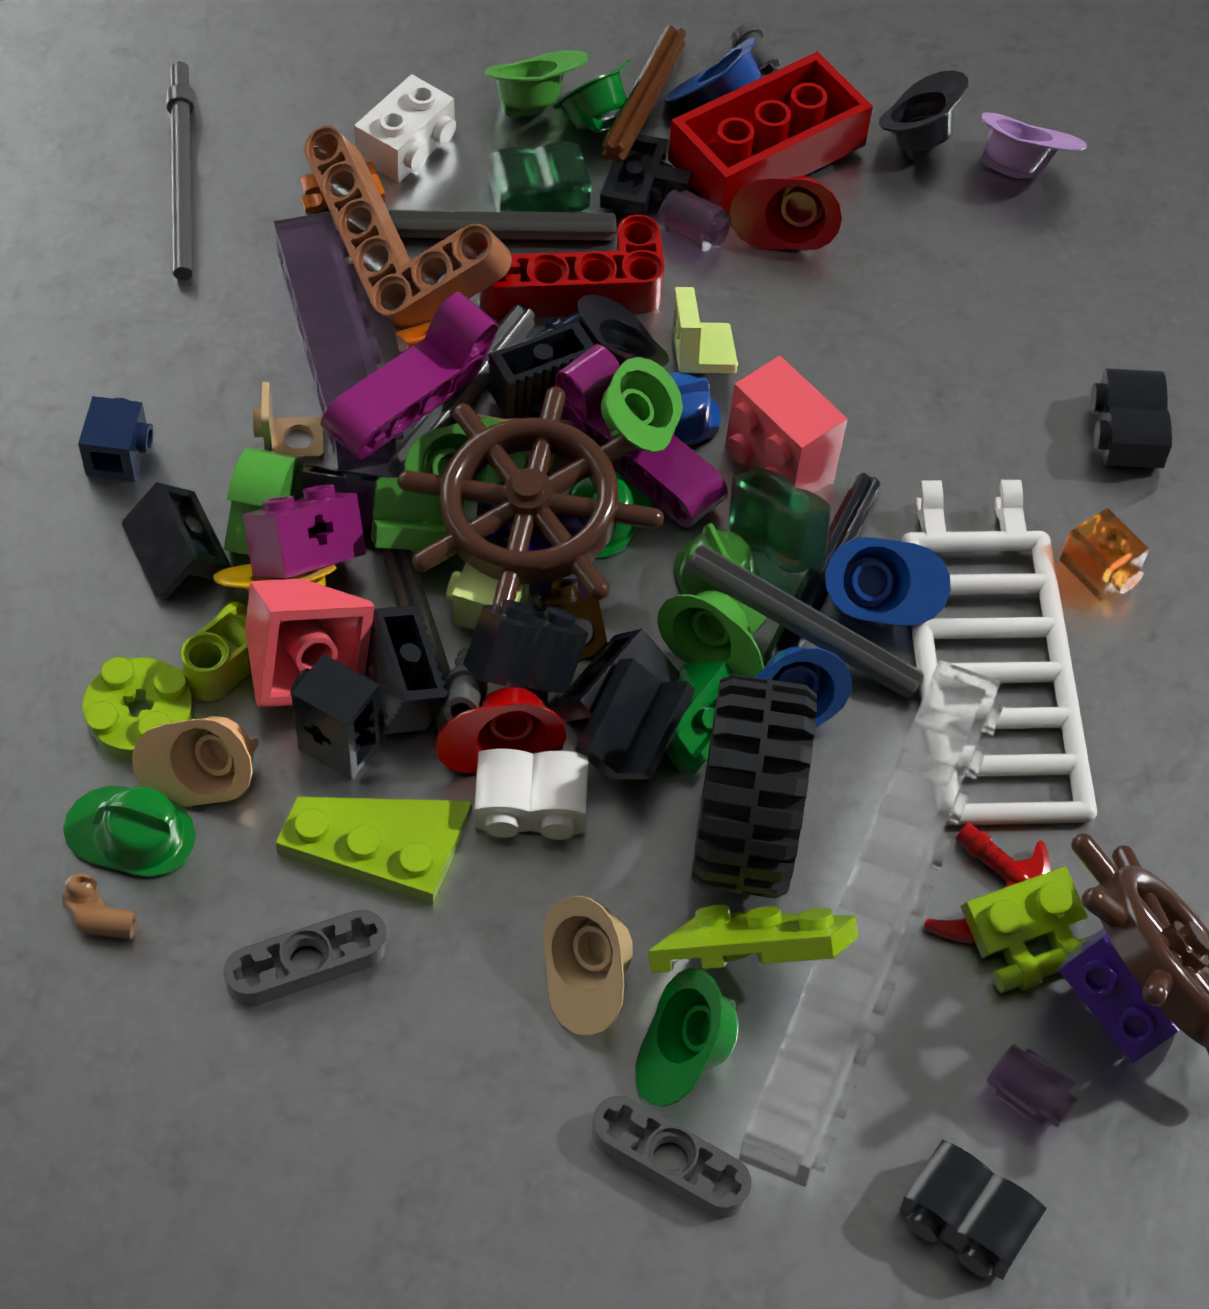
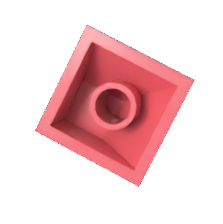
M305 579L250 581L245 632L255 700L258 707L293 705L290 691L296 677L305 668L311 670L323 654L365 676L374 604L369 600Z

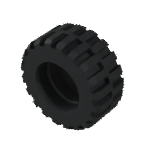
M731 674L720 679L691 870V879L701 888L774 899L787 894L789 891L803 823L816 725L817 694L807 685Z

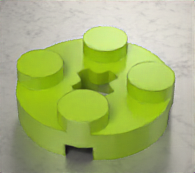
M114 657L103 664L101 673L95 676L87 687L83 698L82 712L88 731L105 753L119 759L132 761L136 742L147 730L162 724L192 720L194 718V705L185 674L180 668L154 658L137 657L127 659L125 657ZM139 700L146 701L148 705L153 706L151 710H141L138 717L130 716L129 707H127L130 703Z

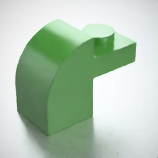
M246 448L242 452L235 466L227 500L232 502L223 550L249 555L242 514L263 509L262 501L265 499L293 496L296 471L303 467L305 457L260 448Z

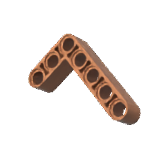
M321 126L308 136L304 147L305 156L374 309L397 329L404 330L431 322L439 307L452 294L461 292L470 299L507 274L511 267V253L482 224L467 225L410 260L361 152L337 128L332 126ZM487 249L485 253L480 258H478L480 253ZM444 274H446V275L444 276V278L438 283L439 279H440ZM404 300L403 304L400 307H398L400 302Z

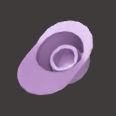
M985 112L981 114V120L989 127L982 162L985 166L1010 177L1022 179L1037 175L1044 170L1058 150L1082 151L1087 148L1085 141L1070 134L1028 125L998 113Z

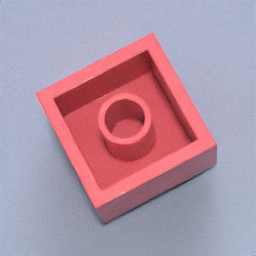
M779 355L734 383L725 446L737 463L744 464L760 479L763 488L770 495L777 496L791 509L834 481L848 418Z

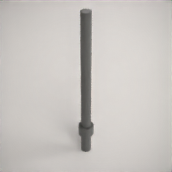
M177 61L171 65V87L168 88L166 93L167 110L171 114L173 275L177 279L186 280L192 276L190 114L194 110V92L189 87V66L185 62Z

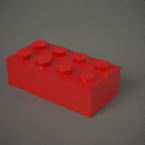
M817 51L672 119L668 160L675 168L693 172L692 186L720 216H723L730 212L732 199L738 191L754 180L805 176L866 145L873 105Z

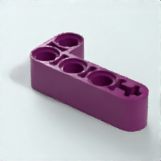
M461 292L452 294L435 313L425 338L338 396L324 412L320 422L321 427L358 459L368 457L463 390L476 377L497 334L498 323Z
M596 344L556 373V387L562 388L566 395L561 419L573 422V427L581 430L596 441L599 446H602L613 438L610 436L611 430L607 427L602 417L601 402L604 392L610 385L620 365L607 348ZM674 434L670 443L661 452L650 453L637 449L612 463L614 470L619 472L624 479L675 522L686 528L694 525L724 501L729 494L728 487L720 473Z

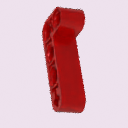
M636 214L622 219L619 223L616 251L511 254V267L507 274L478 293L480 309L495 319H503L512 306L516 304H522L525 308H530L535 314L534 318L567 317L577 311V302L581 297L590 294L605 296L614 300L633 314L650 313L658 308L662 298L665 263L660 228L658 223L652 218Z

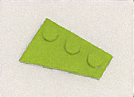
M297 797L276 841L277 853L434 904L471 816L472 801Z
M711 905L697 910L694 918L648 950L651 973L670 972L674 968L673 964L677 961L701 958L703 969L725 967L727 962L737 961L756 953L758 961L762 964L834 959L858 939L859 936L855 915H833V911L829 908H812L799 914L781 913L780 908L775 906L758 907L748 912H730L729 906Z

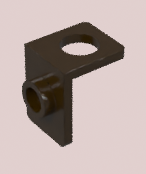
M578 579L556 580L544 588L531 592L532 601L544 612L548 606L557 607L574 614L577 619H585L591 623L593 629L592 637L585 644L580 660L597 655L608 643L599 600L591 597Z

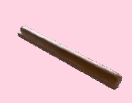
M671 25L666 27L602 143L604 147L602 156L607 161L613 159L615 162L620 163L626 159L686 45L684 38L687 34L684 29L676 30Z

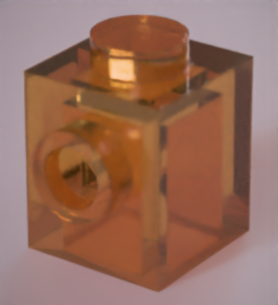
M1106 508L1070 531L1060 561L1099 601H1102L1116 591H1119L1121 594L1129 591L1140 581L1144 574L1141 568L1149 548L1109 508Z

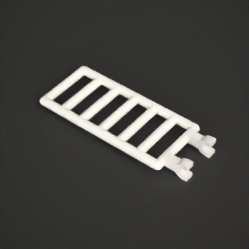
M922 480L920 484L921 498H916L915 502L921 532L905 533L900 541L914 543L929 548L933 552L1032 551L1035 574L950 575L951 592L949 595L1039 594L1043 616L933 618L920 625L911 626L916 667L923 673L919 689L936 817L942 825L947 826L966 825L968 822L972 825L1091 822L1097 816V806L1050 537L1044 531L1026 530L1021 480H1001L999 485L1001 497H995L994 500L995 514L997 519H999L1001 531L946 532L942 480ZM1046 637L1050 662L937 663L934 639ZM1054 682L1058 706L943 709L940 684ZM1061 728L1065 754L950 756L946 730ZM1069 775L1073 801L956 804L953 777Z

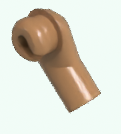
M74 874L65 882V892L62 894L63 907L77 929L86 934L126 939L133 938L137 923L136 911L107 908L96 891L97 882L88 874Z

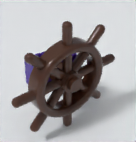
M556 386L547 390L540 418L512 419L488 428L468 404L461 403L456 405L453 409V418L468 436L469 440L456 451L447 465L444 475L405 470L397 477V484L404 491L440 496L441 515L446 536L416 552L412 558L413 567L417 571L425 572L458 554L465 562L479 572L498 580L492 605L501 606L502 601L505 599L515 601L519 584H535L538 589H541L553 581L563 579L572 574L577 577L591 597L596 600L606 598L610 592V586L592 561L604 550L610 541L616 524L656 529L662 525L664 516L657 508L619 503L617 477L612 463L638 448L629 443L622 435L599 446L596 441L581 430L560 422L566 395L562 388ZM531 451L528 465L524 469H519L509 457V454ZM552 453L572 462L552 475L547 476ZM490 465L502 481L495 484L473 479L482 469ZM589 477L595 488L597 499L561 493ZM464 500L484 503L485 513L467 522L463 513ZM578 518H585L589 520L583 526L581 522L578 520ZM489 535L494 542L502 540L507 547L506 549L499 547L484 538Z
M1077 834L1071 842L1072 850L1099 883L1098 886L1084 891L1081 899L1082 904L1101 920L1104 928L1072 950L1058 971L1132 1063L1142 1058L1180 1030L1205 1047L1209 1055V930L1202 923L1200 917L1166 883L1141 867L1132 848L1126 845L1115 848L1112 853V862L1089 834Z

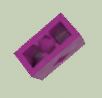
M334 485L313 486L303 490L304 498L294 500V496H279L265 499L262 501L263 509L242 514L253 576L287 579L366 555L357 493L335 492Z

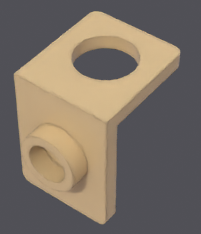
M262 382L261 407H253L254 437H263L265 450L305 457L304 461H319L324 458V428L320 425L322 417L274 418L270 382ZM293 430H306L312 434L313 441L304 448H292L284 441L286 435Z

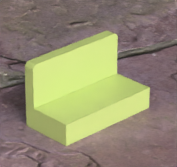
M675 287L673 337L679 373H737L738 361L730 324L700 322L694 287Z

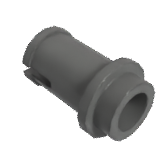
M747 23L739 26L732 33V49L749 38L754 37L756 39L750 53L763 77L779 70L777 67L780 66V61L764 42V34L759 27Z

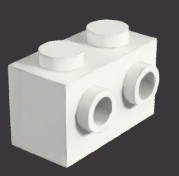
M411 74L354 125L355 147L361 152L365 162L372 161L375 170L400 183L410 172L418 170L436 148L441 144H446L452 138L456 129L455 98Z

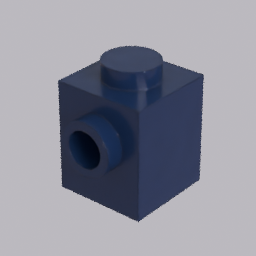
M92 396L78 442L85 475L135 481L142 454L150 453L154 435L153 425L146 423L142 402L130 401L125 398Z

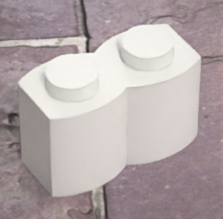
M515 749L479 751L474 807L475 828L499 838L512 837L519 832L530 830L554 840H564L575 834L585 833L588 756L569 751H545L535 754Z

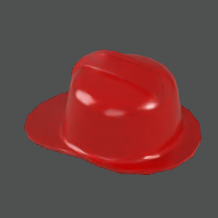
M806 176L754 180L738 191L732 199L729 212L732 228L739 238L753 247L763 249L804 251L820 249L831 243L839 233L842 222L841 206L833 192L815 179Z
M505 687L489 693L480 702L479 708L462 712L448 721L438 733L435 748L438 759L448 769L460 773H477L479 751L515 749L532 754L545 751H561L567 734L563 720L555 711L545 707L543 701L535 693L525 688Z

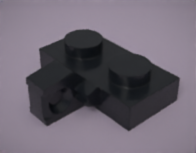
M638 134L626 159L620 163L613 160L600 193V208L634 215H645L651 199L653 201H662L664 199L666 202L687 204L692 192L693 172L674 168L665 162L669 151V139Z

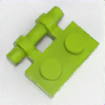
M1066 866L969 900L960 906L981 957L985 958L1003 952L1008 966L993 972L994 983L1001 993L1017 987L1025 991L1041 985L1042 978L1059 972L1058 969L1067 955L1091 937L1088 936L1078 940L1073 936L1070 926L1086 920L1088 915ZM1047 935L1053 950L1033 957L1028 952L1025 943Z

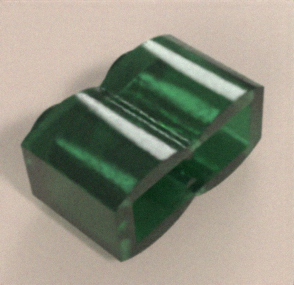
M553 142L536 149L511 147L498 150L489 155L488 180L498 211L579 212L590 207L592 182L579 144L573 142Z
M756 467L732 477L728 531L741 536L749 545L751 551L764 552L770 561L778 565L785 572L801 573L825 562L831 507L827 501L815 493L794 487L787 478L769 469Z

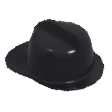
M951 70L941 71L917 81L879 118V127L892 133L896 144L902 150H905L910 160L918 161L936 146L944 143L951 137L953 132V108L961 100L969 87L968 77L963 72Z
M594 294L584 295L577 302V312L591 333L590 340L592 343L607 348L617 359L620 366L627 359L635 357L650 359L662 367L668 364V353L655 342L643 324L627 308L605 296Z

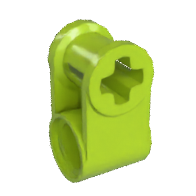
M235 601L225 606L216 618L195 635L189 637L182 645L180 652L182 669L192 698L203 702L217 701L226 696L233 687L251 673L245 632L247 606L244 603Z

